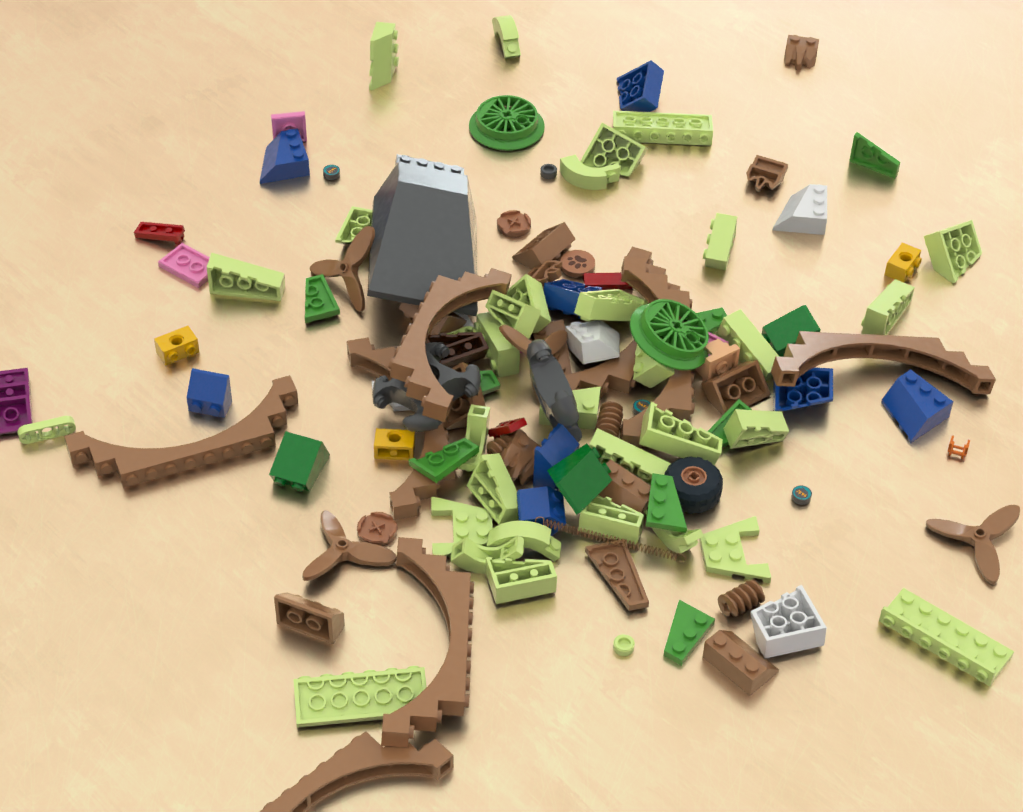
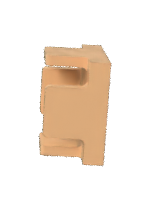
M720 339L707 343L705 350L711 356L706 357L705 363L694 370L703 378L702 382L738 365L740 347L736 344L730 346L726 342L723 343Z

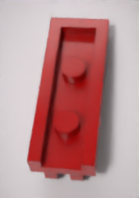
M140 222L134 231L135 238L173 241L175 244L180 245L185 237V229L183 225Z
M621 272L583 274L585 288L597 286L602 287V290H633V287L628 283L621 282Z
M524 417L501 422L495 428L488 429L489 437H494V439L500 438L504 434L512 433L526 426L527 422Z

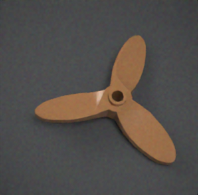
M366 226L359 231L349 245L343 260L326 259L317 261L310 266V271L315 275L323 274L324 277L342 276L350 300L355 309L363 312L365 309V298L358 277V267L366 259L375 238V230L371 226Z
M508 325L500 326L499 330L502 335L527 357V348L532 341ZM556 331L543 339L551 348L552 355L565 344L568 335L566 331Z
M1018 505L1002 507L989 515L980 526H969L944 519L926 520V526L938 534L971 544L974 547L975 561L982 577L988 583L995 584L1000 576V564L996 549L991 540L1003 535L1016 523L1020 515V507Z
M324 510L321 513L320 522L323 533L331 547L305 568L302 578L304 581L313 580L328 572L337 563L346 560L361 565L389 566L396 562L397 556L392 550L380 545L348 540L337 518L329 511Z

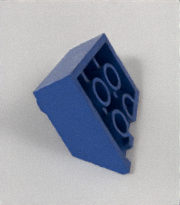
M650 60L617 77L616 79L619 83L618 91L620 92V109L622 111L651 112L657 109L664 70Z
M298 129L281 131L266 147L260 184L310 176L309 159Z
M561 279L545 283L543 291L548 309L561 310L566 315H577L574 311L580 292L600 291L602 287L588 286L585 288L583 283Z
M814 367L797 379L795 387L777 386L774 381V411L781 412L833 401L832 368Z
M910 369L897 378L881 402L891 417L898 421L901 431H905L908 436L907 439L912 443L949 418L954 401Z
M560 423L550 432L548 439H543L541 442L542 446H537L534 450L533 488L548 486L558 491V487L547 470L579 449L580 444L564 425Z

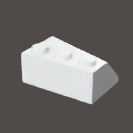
M809 184L791 195L772 230L825 235L827 224V185Z
M602 320L584 323L573 322L571 325L565 326L568 334L567 346L583 364L620 357V334Z
M802 585L796 587V591L790 594L788 592L784 593L777 601H769L751 611L756 642L764 658L816 648L825 644L827 627Z

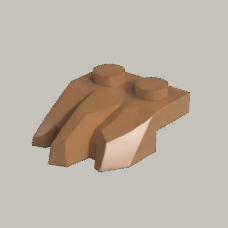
M788 35L784 55L785 66L794 64L795 70H801L803 65L809 69L815 66L819 39Z
M756 155L746 172L748 181L756 182L755 188L757 192H760L765 186L773 190L783 181L788 170V164Z
M546 260L541 267H534L527 275L536 279L544 286L545 283L555 281L562 276L560 268L563 263L557 260Z
M519 429L513 432L508 446L501 453V457L512 481L514 482L519 478L520 484L523 486L533 478L534 450L537 446H541Z

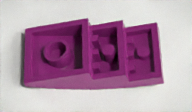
M28 367L0 371V435L16 433L21 426L33 423Z

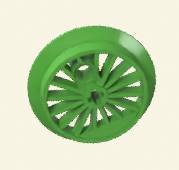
M512 95L495 96L485 100L480 104L469 121L470 133L476 141L486 147L506 151L519 150L533 145L542 137L545 129L544 120L537 112L535 106L524 98Z
M658 299L650 304L638 307L633 312L630 318L631 334L638 346L653 360L677 370H693L705 363V358L709 355L705 350L709 334L703 320L692 309L674 300Z

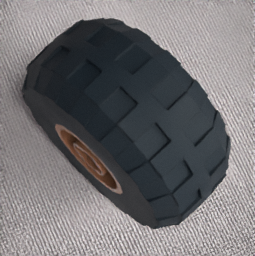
M700 457L681 458L671 463L665 471L664 475L673 477L682 512H688L689 514L703 513L718 504L723 489V478L719 469L710 461Z

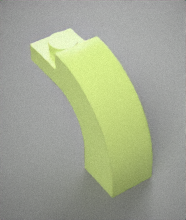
M511 15L494 17L492 19L494 35L500 36L504 58L520 57L519 34L513 17Z
M576 155L560 158L559 172L566 181L576 187L588 190L606 189L608 183L619 181L620 167L618 164L592 168L582 164Z
M471 404L467 415L465 438L479 446V453L459 466L458 469L468 472L474 471L481 455H484L489 429L490 407Z
M652 528L666 547L676 553H683L697 545L698 539L704 537L701 529H687L686 533Z
M510 521L502 523L489 531L487 547L501 546L519 535L524 538L523 548L536 550L554 562L560 558L561 542L551 536L550 528L531 521Z
M517 535L501 546L484 547L465 537L452 546L450 562L464 570L486 574V557H492V560L512 558V561H515L523 555L524 538Z

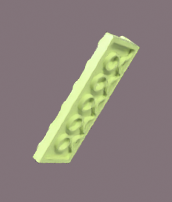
M613 110V129L638 143L712 145V115Z
M905 588L900 591L888 607L884 606L881 610L879 622L883 623L886 627L897 631L905 638L914 641L922 648L931 651L941 659L948 661L958 669L965 671L978 681L991 686L1013 657V650Z
M409 666L407 669L388 668L385 671L366 670L363 673L345 672L342 675L323 674L320 677L301 676L298 679H293L297 728L382 720L383 714H391L405 706L427 687L425 668Z

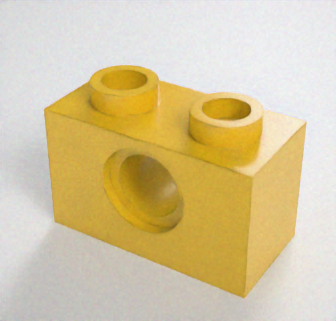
M902 242L887 261L884 275L904 283L908 277L911 278L915 267L918 268L922 261V258H920L921 250Z
M189 326L154 338L156 353L165 366L199 353L198 338Z
M376 428L374 459L408 461L414 458L415 432Z

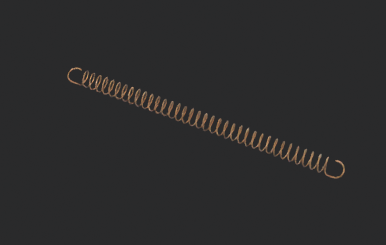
M576 527L575 532H576V530H577V536H578V535H579L578 527ZM580 528V530H581V535H580V536L582 537V535H583V533H584V530H583V532H582V528ZM626 539V540L624 541V544H625V542H626V548H627V547H628V544H627V539ZM629 541V542H630V547H629V549H631V547H632V545H633V550H635V547H636L635 542L633 541L632 544H631V541ZM641 543V544L639 545V548H640V546H641V552H642V551H643V548H642V543ZM644 544V546H645V551H644V553H646V551H647V549H648V547H649V550H650V551H651V549H652V555H653L654 552H655V549H654V551H653V546H652L651 549H650V546H649V545H648L647 548H646V544ZM659 548V550H660V556H659V557H661V555H662V553H663V550H662V552H661V548Z

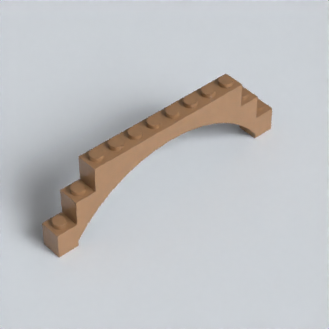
M631 247L627 256L646 258V266H649L648 273L666 275L665 268L653 265L652 252ZM671 283L670 289L680 290L681 286ZM635 340L620 352V357L609 359L590 369L565 375L571 389L578 390L601 386L600 400L604 393H608L609 388L629 394L632 387L635 388L637 385V381L633 380L635 351L637 348Z
M624 256L621 266V282L628 283L649 303L658 299H669L680 302L692 309L693 300L690 299V291L670 289L671 283L668 282V275L648 273L649 266H646V258ZM674 369L675 374L670 376L666 386L653 403L657 404V408L664 412L666 409L672 412V416L677 419L688 421L690 414H694L695 404L692 403L694 388L691 387L694 381V372H691V370ZM647 408L630 419H623L620 428L621 440L638 448H643V445H640L639 442L643 415Z
M491 268L484 277L465 271L462 278L459 277L458 280L438 275L436 281L431 282L429 292L427 291L425 294L424 302L420 303L418 313L414 314L412 324H409L407 328V335H403L400 346L396 348L395 358L391 357L388 366L391 369V378L405 382L404 387L407 388L406 396L422 401L421 406L424 407L423 416L445 422L451 411L454 397L448 394L440 385L429 366L425 349L428 335L435 325L451 312L473 302L489 299L492 289L506 295L509 290L512 274Z
M799 331L796 343L787 344L784 357H775L771 370L777 386L795 387L797 379L801 375L821 364L842 359L873 358L901 362L932 371L971 390L973 394H991L996 381L989 366L971 365L964 352L946 351L941 340L937 337Z
M369 337L347 341V355L351 367L357 366L378 376L385 375L389 381L392 379L390 377L391 369L388 366L391 357L395 358V347L375 350L374 344H370ZM444 422L438 426V429L424 432L425 440L420 458L425 457L427 452L432 451L435 453L443 450V447L448 445L449 434L447 430H444ZM414 469L400 487L393 492H389L390 508L394 520L418 516V508L421 507L420 500L437 497V489L440 488L439 482L435 483ZM455 470L440 481L454 479Z
M290 375L274 379L266 397L241 421L214 436L174 447H124L97 440L85 435L84 431L65 435L64 438L72 465L92 460L97 476L117 471L121 484L125 488L275 446L273 428L287 425L285 407L298 404V393Z
M398 537L396 566L403 567L414 575L435 598L446 620L449 633V649L443 665L428 687L405 706L391 714H383L381 746L408 748V741L413 739L414 730L436 732L437 723H441L442 715L463 716L464 707L469 708L470 694H465V692L470 689V677H466V674H470L471 661H468L467 657H471L472 644H468V641L472 640V628H468V625H472L473 612H469V609H473L474 597H470V594L474 593V581H470L471 573L450 571V564H446L447 556L426 554V548L422 547L423 539Z
M365 731L360 736L354 737L343 749L337 750L326 762H321L310 774L304 775L293 787L284 790L281 796L273 802H268L260 812H305L324 797L344 787L378 777L420 775L434 777L438 780L454 768V755L436 738L430 743L424 744L418 751L409 742L408 748L383 747Z

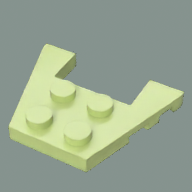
M431 497V516H453V543H432V555H444L451 558L452 546L465 537L478 545L487 547L488 534L493 529L492 516L485 508Z
M756 516L703 534L704 537L700 538L699 541L706 572L732 576L733 574L741 575L748 580L757 578L763 579L764 583H771L768 563L746 564L740 539L743 536L759 535L760 530Z

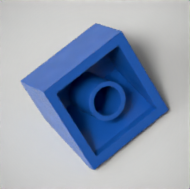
M192 368L186 397L188 411L225 418L232 404L229 375Z
M548 486L517 491L519 521L535 522L536 519V523L543 525L544 518V524L548 519V524L552 520V525L556 521V525L559 522V528L562 523L563 527L565 526L564 498L561 492ZM553 525L551 529V536L558 532V525L556 530H554Z

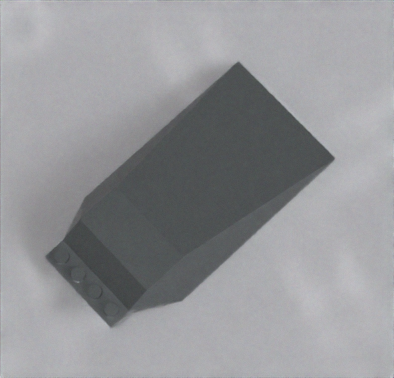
M397 154L395 167L373 199L371 227L375 230V238L369 256L367 296L419 306L421 302H424L425 294L427 291L429 292L431 282L436 281L438 275L453 280H458L459 277L462 278L465 271L477 275L476 213L468 175H464V168L458 165L452 166L442 162H433L423 158L418 159L408 155ZM478 301L460 307L453 312L476 316Z

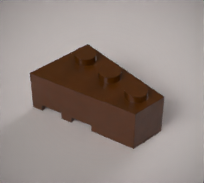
M481 332L428 335L425 342H442L450 350L449 355L442 358L439 363L449 368H453L462 362L467 364L482 359L486 356L489 349Z

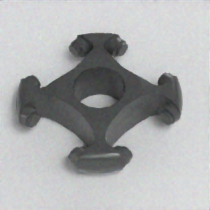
M542 339L534 340L528 345L527 358L530 365L531 381L540 405L553 429L560 423L579 442L582 438V432L577 423L579 413L572 389L561 365L552 355L549 345Z
M442 342L425 343L429 366L440 385L448 394L454 396L453 401L464 394L469 398L478 395L481 374L477 365L469 364L465 372H457L439 363L442 358L447 357L450 353L447 346ZM385 375L375 379L372 391L374 406L384 409L389 403H398L414 411V415L407 416L403 420L404 427L410 432L431 431L438 429V426L442 424V421L422 415L424 409L421 406L422 401L406 396L407 388L404 387L405 382L394 378L389 381Z

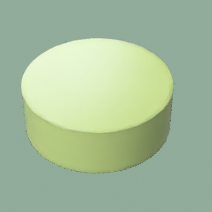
M622 634L614 639L613 650L616 654L628 656L634 651L635 642L631 636Z

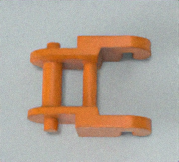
M952 435L948 447L949 456L955 454L963 459V456L966 457L970 440L968 439L964 447L954 445V435ZM953 448L963 450V452L953 450Z

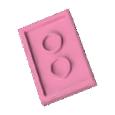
M181 243L159 260L158 266L200 288L208 281L207 264L210 257Z

